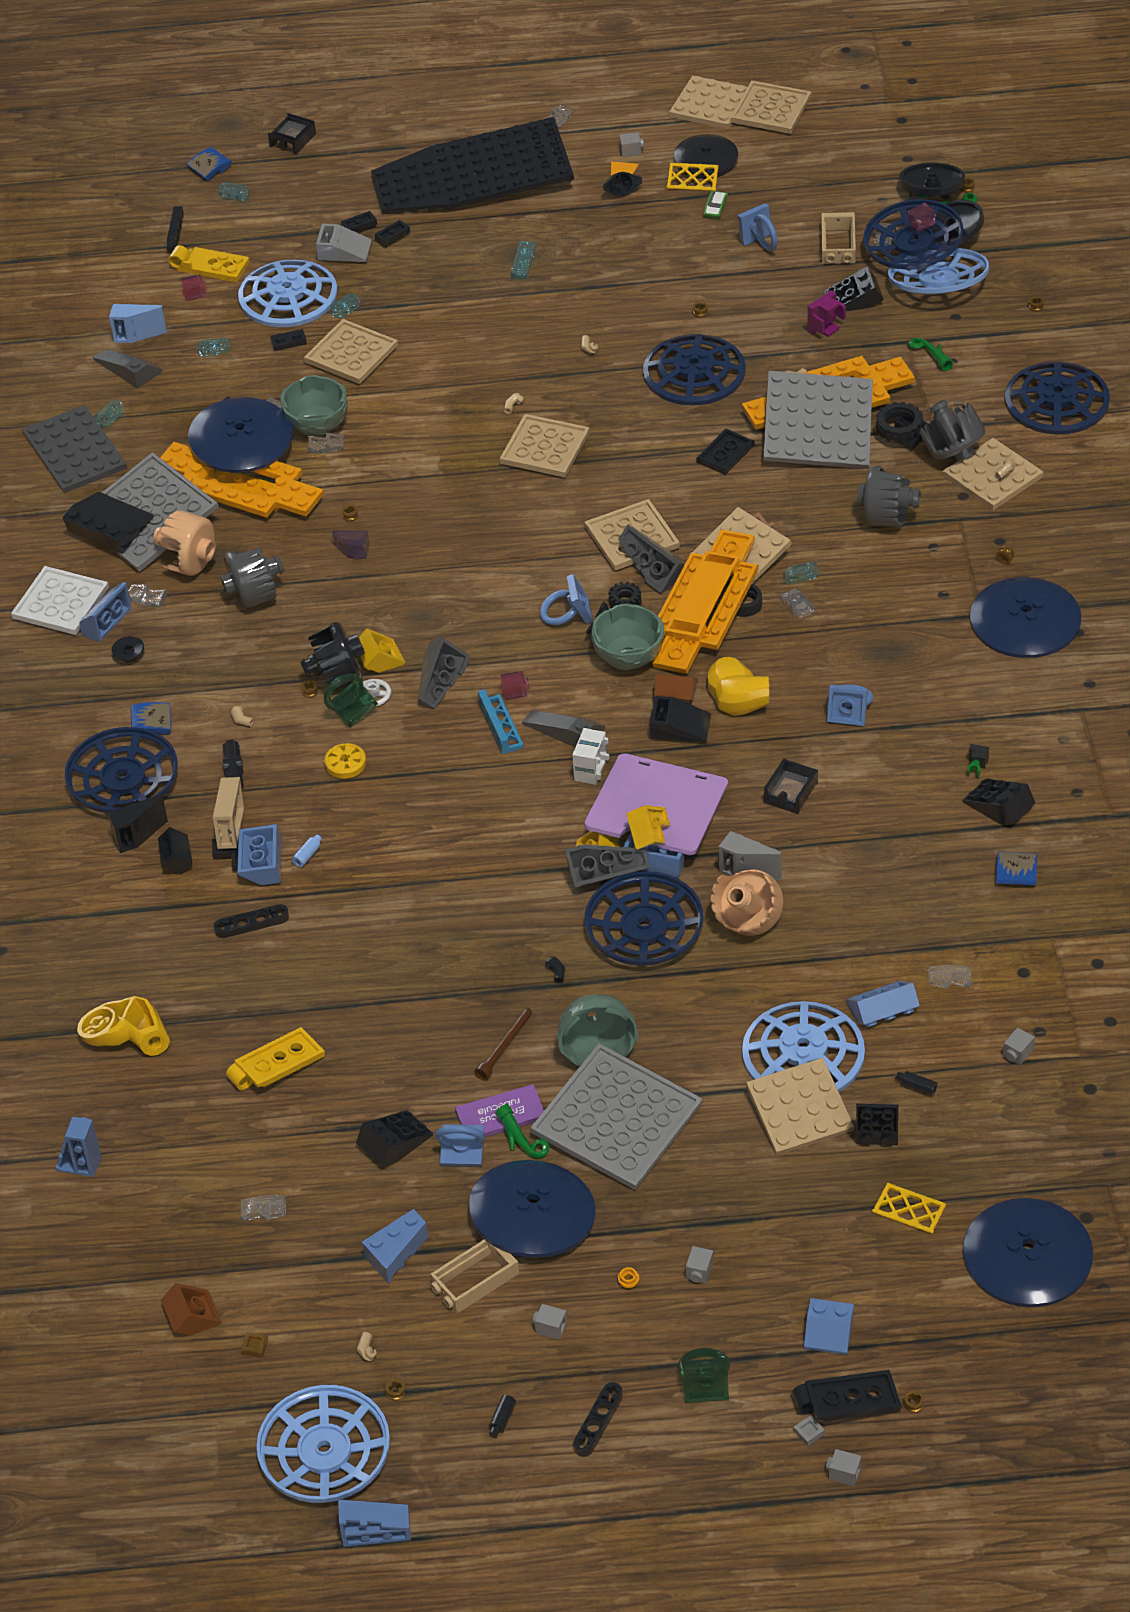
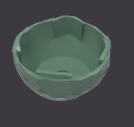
M318 375L305 376L283 390L280 396L282 411L286 419L297 431L307 436H322L338 427L346 415L348 408L346 388L329 377Z
M620 604L612 609L605 610L595 618L591 636L592 643L600 658L610 666L623 671L633 670L646 665L656 657L664 637V625L660 617L644 607Z
M591 994L577 998L564 1010L558 1024L557 1039L560 1052L577 1066L582 1065L599 1043L626 1057L638 1039L637 1025L633 1015L622 1001L610 995ZM591 1012L597 1013L594 1016H587Z

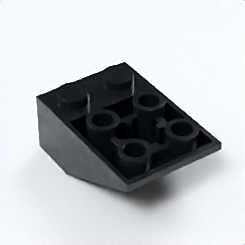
M868 266L824 291L825 294L831 290L834 291L836 299L846 306V311L870 308L884 300L878 281Z
M655 696L650 718V738L707 743L711 713L675 697Z
M990 778L982 780L962 800L963 803L995 822L1013 825L1036 803L1028 784Z
M162 794L107 812L112 836L120 853L138 848L168 822Z
M856 1103V1144L898 1145L899 1105Z
M405 1110L362 1123L356 1144L383 1167L400 1161L431 1138L434 1133L414 1117L411 1112Z

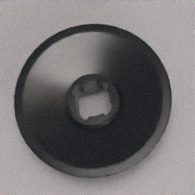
M132 636L123 637L112 646L113 655L124 662L135 661L144 650L143 641Z

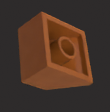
M656 674L654 697H675L688 703L689 700H694L698 677Z
M175 1283L161 1299L174 1333L191 1336L222 1323L210 1293L206 1289Z

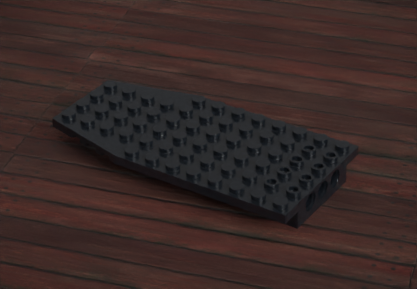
M554 117L436 144L371 170L382 214L404 213L405 210L419 212V209L428 208V211H433L439 207H442L443 210L452 209L574 179V174Z

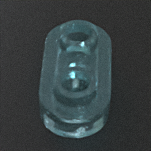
M225 182L218 187L219 195L224 198L244 201L250 195L249 188L245 185Z
M348 294L333 303L330 307L331 315L335 318H342L360 306L359 297L355 294Z
M227 338L202 340L197 345L198 353L202 356L226 354L232 349L231 341Z
M119 400L108 402L96 413V424H99L102 428L111 425L123 414V404Z
M807 562L788 567L783 572V577L787 584H796L815 579L819 575L820 570L815 562Z

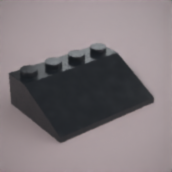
M97 492L72 505L62 518L69 532L123 554L154 516L142 509Z

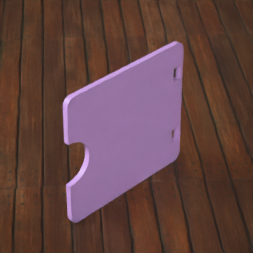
M620 754L594 802L584 826L587 830L620 838L625 832L631 830L626 815L627 812L644 805L665 807L670 826L662 828L666 843L657 845V847L693 855L697 852L727 789L728 780L725 777L630 754Z

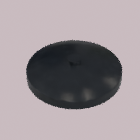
M714 134L695 135L679 143L674 151V163L718 165L717 177H720L732 171L737 165L738 149L731 140L723 136ZM690 168L688 169V171L693 175L696 172H698L699 169ZM706 169L705 172L710 176L714 173V169ZM701 173L695 178L706 179L707 177Z
M920 163L902 170L899 175V183L903 189L915 194L944 195L955 192L964 186L965 173L960 168L950 164Z
M956 200L945 203L953 208L962 220L963 238L960 244L968 241L979 232L984 224V214L982 208L977 203L969 200ZM940 211L935 218L942 222L946 228L955 223L950 216ZM931 224L930 229L933 233L941 231L938 226ZM958 228L949 233L947 245H954L959 236ZM944 235L934 239V244L942 245Z

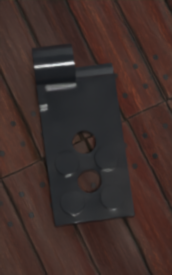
M890 1370L808 1380L804 1384L796 1386L792 1391L800 1414L806 1415L814 1412L816 1420L824 1422L901 1411L902 1407ZM875 1390L879 1395L872 1396L868 1391ZM854 1393L858 1398L851 1399L847 1394Z

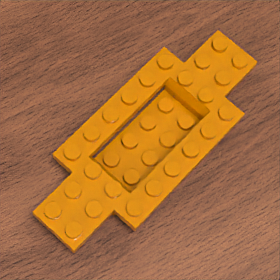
M859 356L805 372V374L853 376L854 378L873 379L872 408L890 403L888 390L915 382V376L901 356L870 366L863 356ZM767 396L742 403V410L755 430L765 427Z
M173 442L160 457L213 500L266 518L272 511L277 512L280 508L307 516L324 495L323 489L297 481L302 475L301 468L279 461L265 468L252 471L274 478V484L243 473H229L210 468L194 456L189 446Z
M721 529L710 551H706L704 555L691 552L658 615L664 625V641L652 662L654 668L687 674L701 647L719 649L759 570L757 564L745 562L755 542L754 535ZM728 578H732L708 627H706L705 623L709 618Z

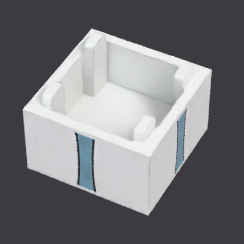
M583 728L573 752L574 781L596 785L598 780H601V772L605 762L610 758L609 754H607L606 745L608 744V738H606V732Z

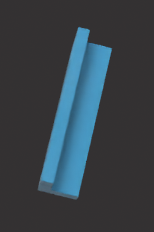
M485 689L478 691L479 705L502 754L523 749L524 744L501 695L488 697ZM498 702L499 705L497 708H494L492 703ZM497 714L505 716L503 721L499 720ZM503 727L510 728L511 730L509 733H506ZM509 739L517 741V744L509 746Z

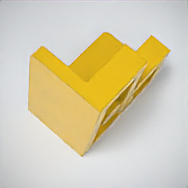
M644 805L626 813L636 849L640 850L649 845H662L666 843L662 828L670 826L665 807Z

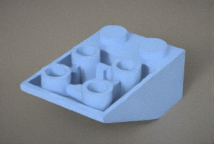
M113 304L109 319L114 343H133L167 333L162 305Z

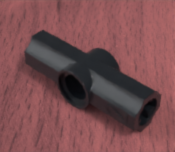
M233 739L227 740L223 744L224 758L222 759L226 778L240 777L242 788L244 787L242 775L244 770L239 743Z

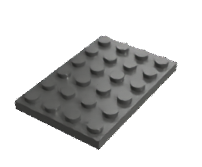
M85 405L22 429L23 435L63 493L127 469L126 462Z

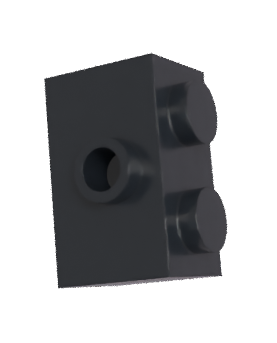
M169 827L158 838L162 866L182 874L193 863L188 835Z

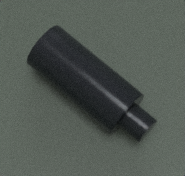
M906 1071L905 1074L898 1072L896 1075V1079L902 1081L901 1084L903 1086L933 1096L937 1090L938 1082Z
M502 1395L489 1423V1428L491 1429L489 1435L496 1438L499 1433L504 1432L516 1405V1400L509 1395Z

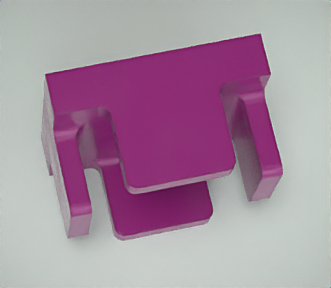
M829 291L807 306L808 333L814 335L818 332L829 337L839 330V326L833 323V321L836 320V316L842 320L846 318V306L836 299L834 291Z

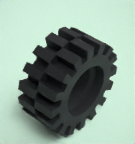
M620 582V585L616 583L608 592L611 609L620 604L638 606L642 604L641 589H639L638 585L635 586V583H631V585H629V582H626V584Z

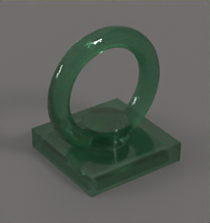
M344 674L334 679L326 688L323 698L325 706L332 711H336L350 728L378 704L364 687L362 679L355 674ZM353 681L331 700L333 691L340 684Z
M698 1348L685 1353L680 1358L678 1369L683 1375L685 1403L729 1400L728 1371L730 1369V1359L725 1353L713 1348ZM698 1357H713V1358H716V1359L692 1360V1359H695V1358H698Z

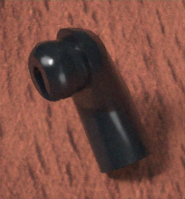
M550 957V959L546 960V967L555 970L554 981L556 983H563L565 966L557 957Z

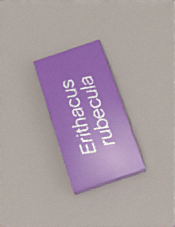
M533 1084L455 1107L460 1124L484 1125L485 1137L506 1131L503 1123L495 1114V1111L505 1104L510 1105L520 1127L535 1123L544 1112Z

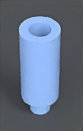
M321 836L310 837L291 859L294 865L299 868L305 865L321 846Z

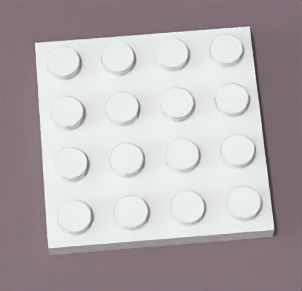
M44 566L12 611V619L77 635L81 629L79 622L101 600L108 590L109 584L106 581Z

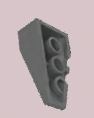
M108 349L101 351L93 357L94 361L137 389L163 372L160 367L150 361Z
M627 524L618 540L628 555L632 557L636 567L644 575L646 582L658 592L664 593L675 584L686 562Z
M442 637L430 642L424 656L418 700L434 709L445 696L447 690L454 685L456 679L463 674L470 655Z
M532 710L522 721L523 725L575 748L583 728L597 731L605 729V725L588 718Z
M583 844L565 849L573 888L651 868L645 848L639 850L631 847Z

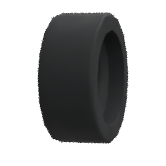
M751 584L746 596L752 597L755 600L751 603H742L736 613L737 616H753L761 610L762 593L757 586Z

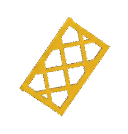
M670 163L666 188L716 191L718 165ZM673 167L682 168V170L675 174ZM696 168L699 171L692 175L688 169ZM714 169V173L709 176L705 170ZM686 172L690 177L683 182L679 176ZM703 173L707 178L700 183L695 177ZM677 179L680 185H671V182ZM694 180L697 185L687 186L686 184ZM709 180L713 184L712 187L703 186Z
M887 1183L872 1213L933 1234L946 1208V1203ZM892 1190L900 1193V1195L889 1198L888 1192ZM912 1197L920 1200L921 1203L910 1206L907 1198ZM903 1199L906 1207L895 1210L892 1203ZM888 1204L892 1212L887 1213L879 1209L881 1206ZM931 1204L940 1208L938 1211L931 1213L927 1205ZM924 1207L927 1215L916 1218L913 1210ZM909 1211L912 1219L907 1220L898 1215ZM930 1219L932 1224L929 1228L919 1224V1222Z

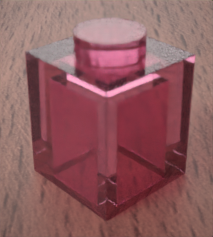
M926 203L908 211L909 223L918 232L935 224V211Z
M200 274L181 278L186 301L205 297L204 290H207L205 280L202 281Z
M523 671L501 674L505 700L527 697V689L530 686L528 677L524 678Z

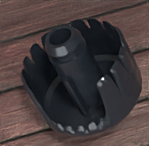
M332 622L328 627L308 637L309 641L312 640L310 643L312 647H319L314 649V653L309 655V659L305 660L303 658L300 662L307 678H313L312 675L322 674L323 678L331 677L325 682L327 685H330L329 688L331 690H336L362 677L363 671L358 657L366 653L357 634L348 637L339 622Z

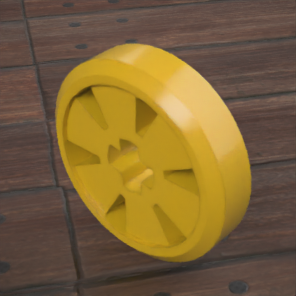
M351 743L336 745L329 749L325 755V768L330 775L336 778L347 779L355 777L366 767L365 752L361 747Z

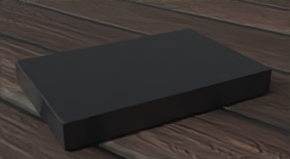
M725 428L696 458V463L726 475L755 446V441Z

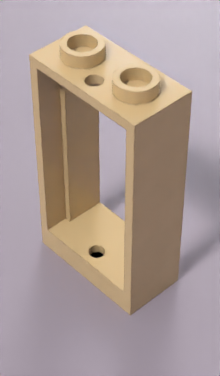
M855 212L822 213V264L856 263ZM826 230H851V249H826Z
M240 777L221 778L213 814L218 849L237 848L239 829H241L245 809Z
M484 1239L431 1273L432 1283L430 1286L436 1295L439 1294L443 1298L447 1308H452L458 1314L519 1274L518 1261L512 1254L496 1248ZM490 1254L503 1267L457 1298L444 1285Z

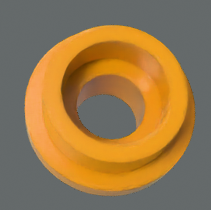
M624 1268L618 1275V1282L624 1288H633L639 1283V1274L633 1268Z

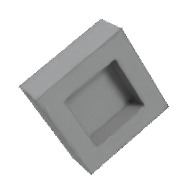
M812 1415L794 1426V1432L807 1447L825 1435V1429Z

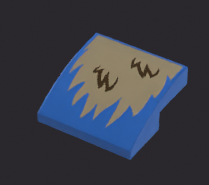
M210 147L195 155L186 165L203 179L209 181L217 171L222 174L232 162Z
M146 702L131 705V727L170 735V703Z
M998 852L996 883L1036 885L1037 853Z

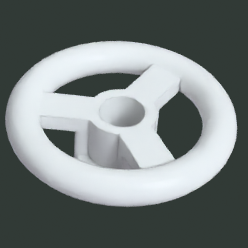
M380 679L365 680L355 689L356 700L367 707L380 706L387 702L391 696L389 684ZM379 685L383 686L386 691L380 690ZM365 687L366 695L362 698L360 692ZM377 696L383 697L382 699L377 701H369L371 698H375Z

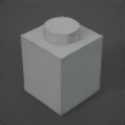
M638 132L619 135L622 157L641 155V148H644L643 138L639 137Z
M1017 1028L1004 1042L1003 1056L1009 1061L1021 1065L1034 1050L1035 1037Z
M692 1246L686 1264V1279L693 1282H708L714 1264L713 1250Z
M542 1304L539 1311H536L533 1316L532 1322L535 1324V1332L560 1340L568 1323L566 1310Z
M835 1449L833 1457L829 1456L826 1470H829V1480L855 1486L861 1471V1456Z

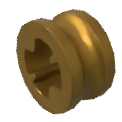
M965 177V184L960 190L965 193L974 191L975 180Z
M1039 296L1031 297L1029 299V309L1034 312L1042 311L1044 309V299Z
M705 302L694 303L693 315L698 318L707 316L708 305Z
M346 505L342 508L344 521L353 522L358 518L356 506Z
M1001 546L996 553L997 560L1003 564L1010 563L1014 557V551L1008 546Z
M306 680L301 684L304 697L313 698L318 694V685L314 680Z
M400 1379L389 1380L385 1385L387 1398L393 1401L401 1399L405 1394L404 1382ZM397 1387L398 1392H393L392 1388Z
M916 1390L906 1393L904 1399L905 1409L911 1413L922 1411L924 1408L923 1394ZM913 1399L915 1402L918 1401V1404L911 1402V1400Z

